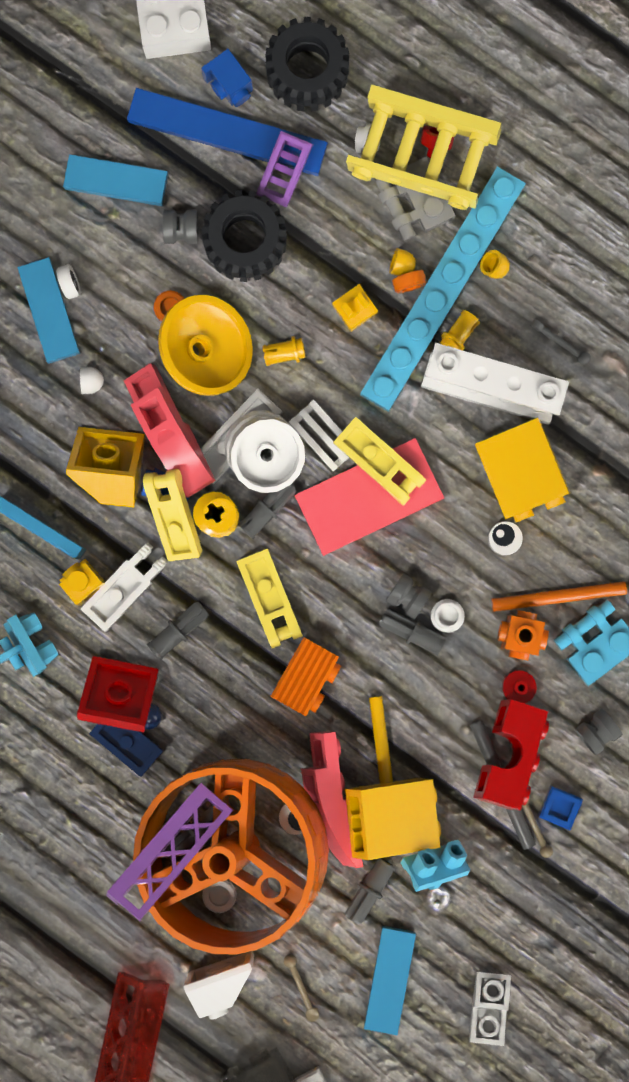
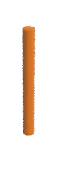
M625 581L492 598V610L497 612L626 595L627 587Z

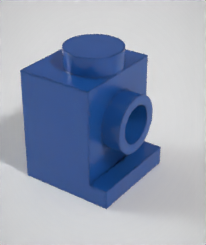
M229 49L201 68L205 82L209 83L213 80L210 85L220 100L226 98L231 106L238 107L251 97L250 93L253 91L252 80Z

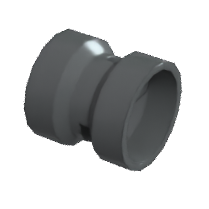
M175 210L163 211L164 244H174L177 240H184L187 244H198V210H187L185 213H177Z
M404 573L386 599V602L394 607L402 604L405 614L415 619L432 591L425 586L419 587L416 585L413 587V579Z
M602 708L593 714V719L590 722L582 723L575 728L579 737L596 756L604 750L606 743L616 741L623 735L613 719Z

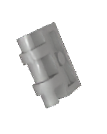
M427 157L407 165L405 172L425 177L429 165ZM376 180V184L381 192L378 196L383 205L387 204L393 216L392 224L396 231H400L404 241H408L416 236L412 225L420 222L426 233L455 219L456 215L448 204V200ZM406 195L413 211L405 213L398 198Z

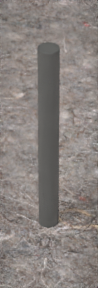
M479 720L470 724L486 764L503 768L483 721ZM506 809L523 849L535 846L536 843L522 811Z

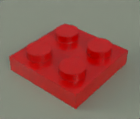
M93 656L77 711V720L144 733L159 669Z

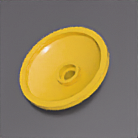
M194 295L176 303L162 320L158 336L160 356L168 373L183 388L195 394L214 396L232 390L245 378L252 362V339L245 321L230 304L217 297ZM193 345L198 348L199 355L194 353Z

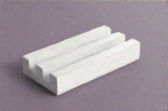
M313 399L308 406L303 408L299 414L289 421V424L331 471L334 472L349 457L333 444L332 439L309 414L314 411L336 437L342 431ZM304 419L338 457L335 462L332 461L299 422Z

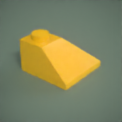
M78 427L66 474L100 504L134 507L140 484L145 434Z

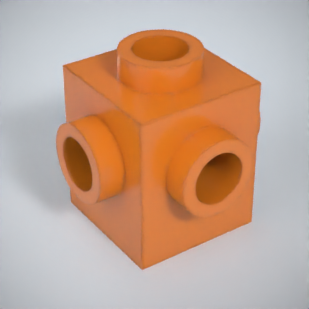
M518 610L517 616L508 615L506 621H501L497 640L502 641L501 649L510 650L508 657L528 661L529 655L539 656V651L545 650L549 631L544 630L545 622L537 621L538 614ZM523 629H527L531 633L528 642H522L519 638V633Z

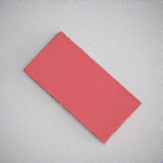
M416 438L393 448L398 455L426 479L420 488L416 486L409 494L410 499L404 506L358 465L294 495L323 556L444 499ZM398 471L391 480L399 486L406 476Z

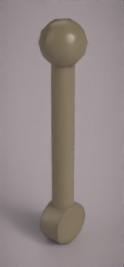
M528 800L526 805H522L541 846V856L549 858L553 854V849L550 845H547L528 804Z
M289 954L284 958V965L290 968L307 1009V1020L314 1022L319 1018V1011L316 1007L312 1006L296 967V957Z

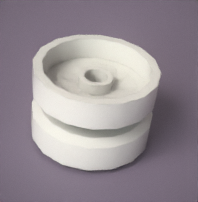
M252 411L238 418L229 428L224 442L225 457L238 480L249 489L261 493L278 492L290 486L300 475L305 462L304 444L298 432L280 415L269 411ZM267 448L268 452L262 455L261 451Z

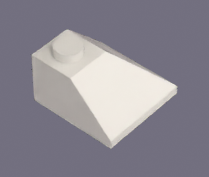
M253 951L241 953L188 972L184 989L199 1018L209 1016V1019H216L229 1012L228 1008L233 1006L252 970L254 961Z

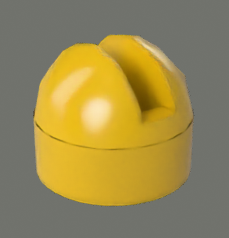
M396 248L391 260L389 273L401 276L413 272L416 267V260L413 254L407 250Z
M497 250L488 251L480 262L481 272L493 279L503 278L510 269L508 258Z

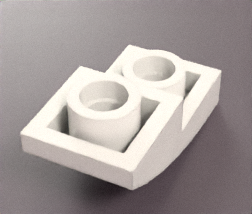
M476 972L469 1042L504 1046L511 975Z

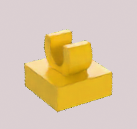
M360 284L332 302L333 308L350 332L378 314V309Z

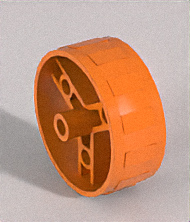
M222 759L203 764L173 780L153 799L141 819L135 836L133 861L161 830L168 809L177 795L192 780L215 775L214 794L233 811L212 835V844L199 850L183 869L192 875V884L187 883L183 879L181 872L149 909V912L156 922L173 938L193 949L212 954L237 955L258 950L280 939L305 916L318 897L327 872L329 846L326 827L317 805L305 788L289 774L270 764L250 759ZM256 783L270 789L287 805L297 819L306 842L308 856L307 881L260 848L258 837L254 834ZM230 795H234L239 799L241 804L239 811L234 810L230 806ZM213 806V822L222 813L215 806ZM237 820L239 822V830L226 836L228 821ZM158 857L151 865L152 878L167 877L172 872V864L163 868L161 857ZM252 862L262 870L263 874L256 878L244 871L243 868ZM147 871L140 879H147ZM269 878H275L279 881L281 892H276L270 888L268 884ZM229 879L285 920L272 927L253 932L230 931L212 926L196 917L180 900L219 881ZM152 883L153 893L161 883ZM139 884L137 886L145 903L149 899L148 884Z

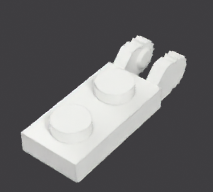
M146 543L129 561L126 560L81 608L104 632H107L152 584L151 581L169 562L162 557L143 575L136 566L150 555L153 546L149 543Z

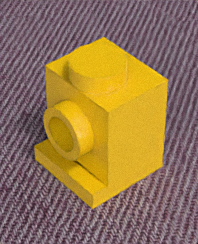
M84 559L80 563L73 564L62 574L63 577L60 579L61 583L59 585L76 605L82 606L105 584V581L88 560Z

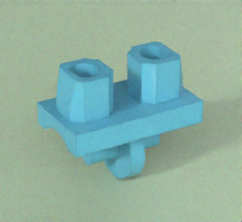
M30 613L20 618L17 615L10 617L3 626L15 647H13L8 637L0 640V645L4 650V653L0 655V664L10 660L16 671L24 666L18 656L20 654L31 675L34 677L42 673L47 668L46 665L59 654L50 640L35 647L29 636L42 629V625L35 613Z
M459 840L447 842L446 845L440 846V848H428L418 851L417 854L404 857L401 861L402 867L411 877L416 892L427 888L430 890L437 889L442 883L467 876L470 872V868L465 861L467 853Z

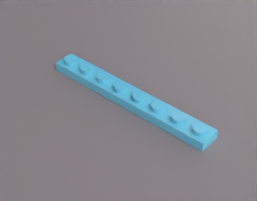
M497 166L478 198L476 209H471L361 391L360 395L389 412L523 190L525 182Z

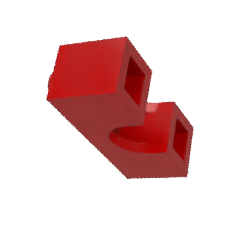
M513 699L500 701L492 733L503 736L510 742L513 751L512 758L503 768L494 765H482L473 798L509 810L521 811L522 805L525 806L530 797L531 787L528 786L531 773L536 771L540 761V754L537 751L540 741L546 737L549 729V721L546 720L549 711Z

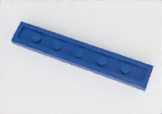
M139 88L135 90L127 116L128 123L265 162H269L279 134L283 131L313 144L302 172L314 176H319L328 142ZM287 144L283 148L284 151L300 157L302 152ZM279 157L277 162L292 169H295L297 164L282 157Z

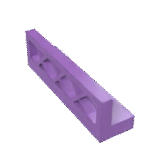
M200 783L107 891V897L116 905L120 904L140 921L233 810ZM207 800L222 812L214 822L198 824L197 811ZM193 817L194 824H187ZM208 828L199 838V829ZM194 829L195 845L190 850L175 851L174 838L181 830ZM170 844L171 851L163 852ZM185 855L176 866V856ZM171 856L172 872L167 877L152 878L151 865L158 857ZM147 871V879H140ZM152 883H161L153 893ZM148 884L149 899L138 909L125 898V895L134 885Z

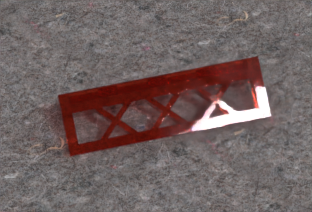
M118 972L95 1082H149L169 983L162 980H142L126 972ZM128 984L135 987L132 1002L129 1004L126 998ZM123 1018L126 1030L125 1035L121 1038L118 1028L120 1020ZM115 1052L119 1060L116 1071L113 1070L111 1064L112 1055Z

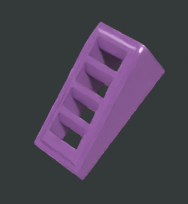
M281 131L258 187L257 195L260 197L265 195L270 198V201L287 208L313 144ZM287 144L301 150L300 157L284 151V145ZM279 157L297 163L295 169L277 163ZM274 169L292 176L290 182L273 176ZM271 182L285 188V194L283 195L268 189V183Z

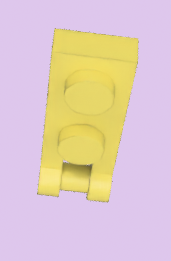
M357 417L351 421L333 442L336 447L403 506L410 499L409 494L415 487L420 488L426 481L417 470ZM398 471L406 476L399 486L391 480Z
M179 469L167 470L166 474L162 475L151 472L145 473L143 476L144 489L168 561L199 558L203 551L183 490L182 475ZM160 488H168L169 494L162 495Z
M268 549L236 561L271 648L280 646V642L293 637V640L302 637V632ZM284 615L287 625L275 629L271 620Z

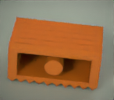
M303 637L270 697L304 716H307L309 710L316 713L325 697L324 694L320 693L326 681L333 683L341 668V665L336 663L339 656Z

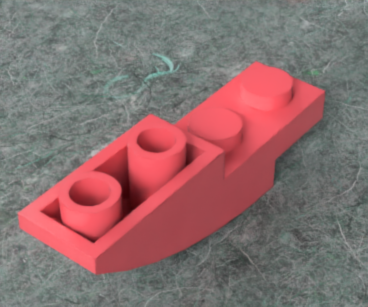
M150 363L125 379L124 383L134 402L131 404V407L143 431L166 470H180L185 496L189 498L216 481L189 424L183 422L157 366Z
M321 731L310 733L313 767L301 769L304 788L317 805L326 827L328 846L331 852L344 866L363 867L362 859L352 858L346 797H343L342 794L345 788V781L339 766V757L341 755L340 742L336 738V732Z

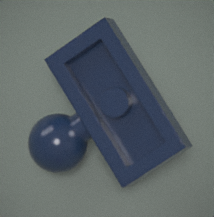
M153 703L150 707L145 730L154 729L160 724L162 719L160 708ZM97 724L89 733L140 777L145 774L164 751L143 732Z

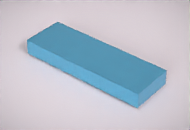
M69 154L63 187L65 190L163 206L168 172Z
M48 257L17 267L47 363L50 364L80 354L51 259Z
M0 496V512L70 557L77 560L82 558L87 549L3 496Z
M382 926L364 1029L398 1035L416 932Z

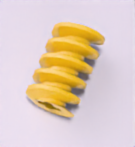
M221 492L204 494L197 500L194 506L193 517L195 524L202 532L211 537L221 538L229 536L238 526V508L229 496ZM217 508L220 512L225 511L221 514L222 520L218 523L213 519H209L213 516L211 510Z

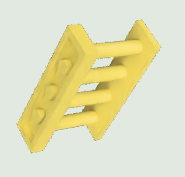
M371 85L367 98L369 108L373 109L375 115L361 157L358 158L351 155L347 157L348 171H352L354 177L364 181H371V178H375L448 200V204L457 209L467 210L468 207L476 209L478 194L471 192L470 188L484 146L489 144L497 146L501 134V123ZM395 115L405 118L407 125L393 167L391 168L374 163L373 161L387 119ZM425 124L437 128L439 135L425 177H421L405 171L419 129L424 127ZM456 134L469 137L471 145L458 185L454 187L438 182V178L451 139Z

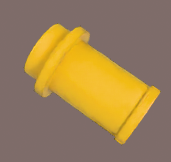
M463 310L450 330L443 332L440 344L464 350L463 344L476 326L480 324V321L472 313Z
M291 336L289 341L262 345L266 366L296 360L298 363L301 358H306L302 338L296 339L295 336Z

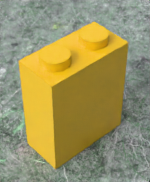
M539 418L475 444L505 519L513 517L515 522H519L534 516L532 509L545 504L546 509L549 510L566 503L564 496L570 494V491Z
M413 778L345 789L352 858L373 860L418 852L428 848H440L441 826L437 820V791L434 787L433 779Z

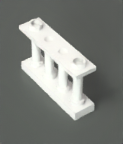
M435 343L421 387L531 420L539 418L542 423L549 425L553 414L560 415L569 382Z

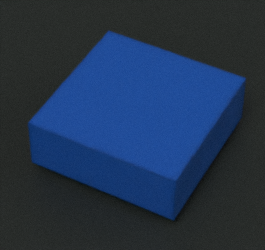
M550 785L538 817L571 830L583 799Z

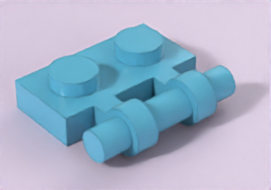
M608 600L598 607L592 606L586 611L587 615L574 625L571 623L562 629L564 633L554 639L555 644L561 651L571 643L577 651L569 656L567 660L587 686H590L629 656V627L622 618L612 625L607 622L606 617L615 611V608ZM596 625L601 633L586 644L581 636Z

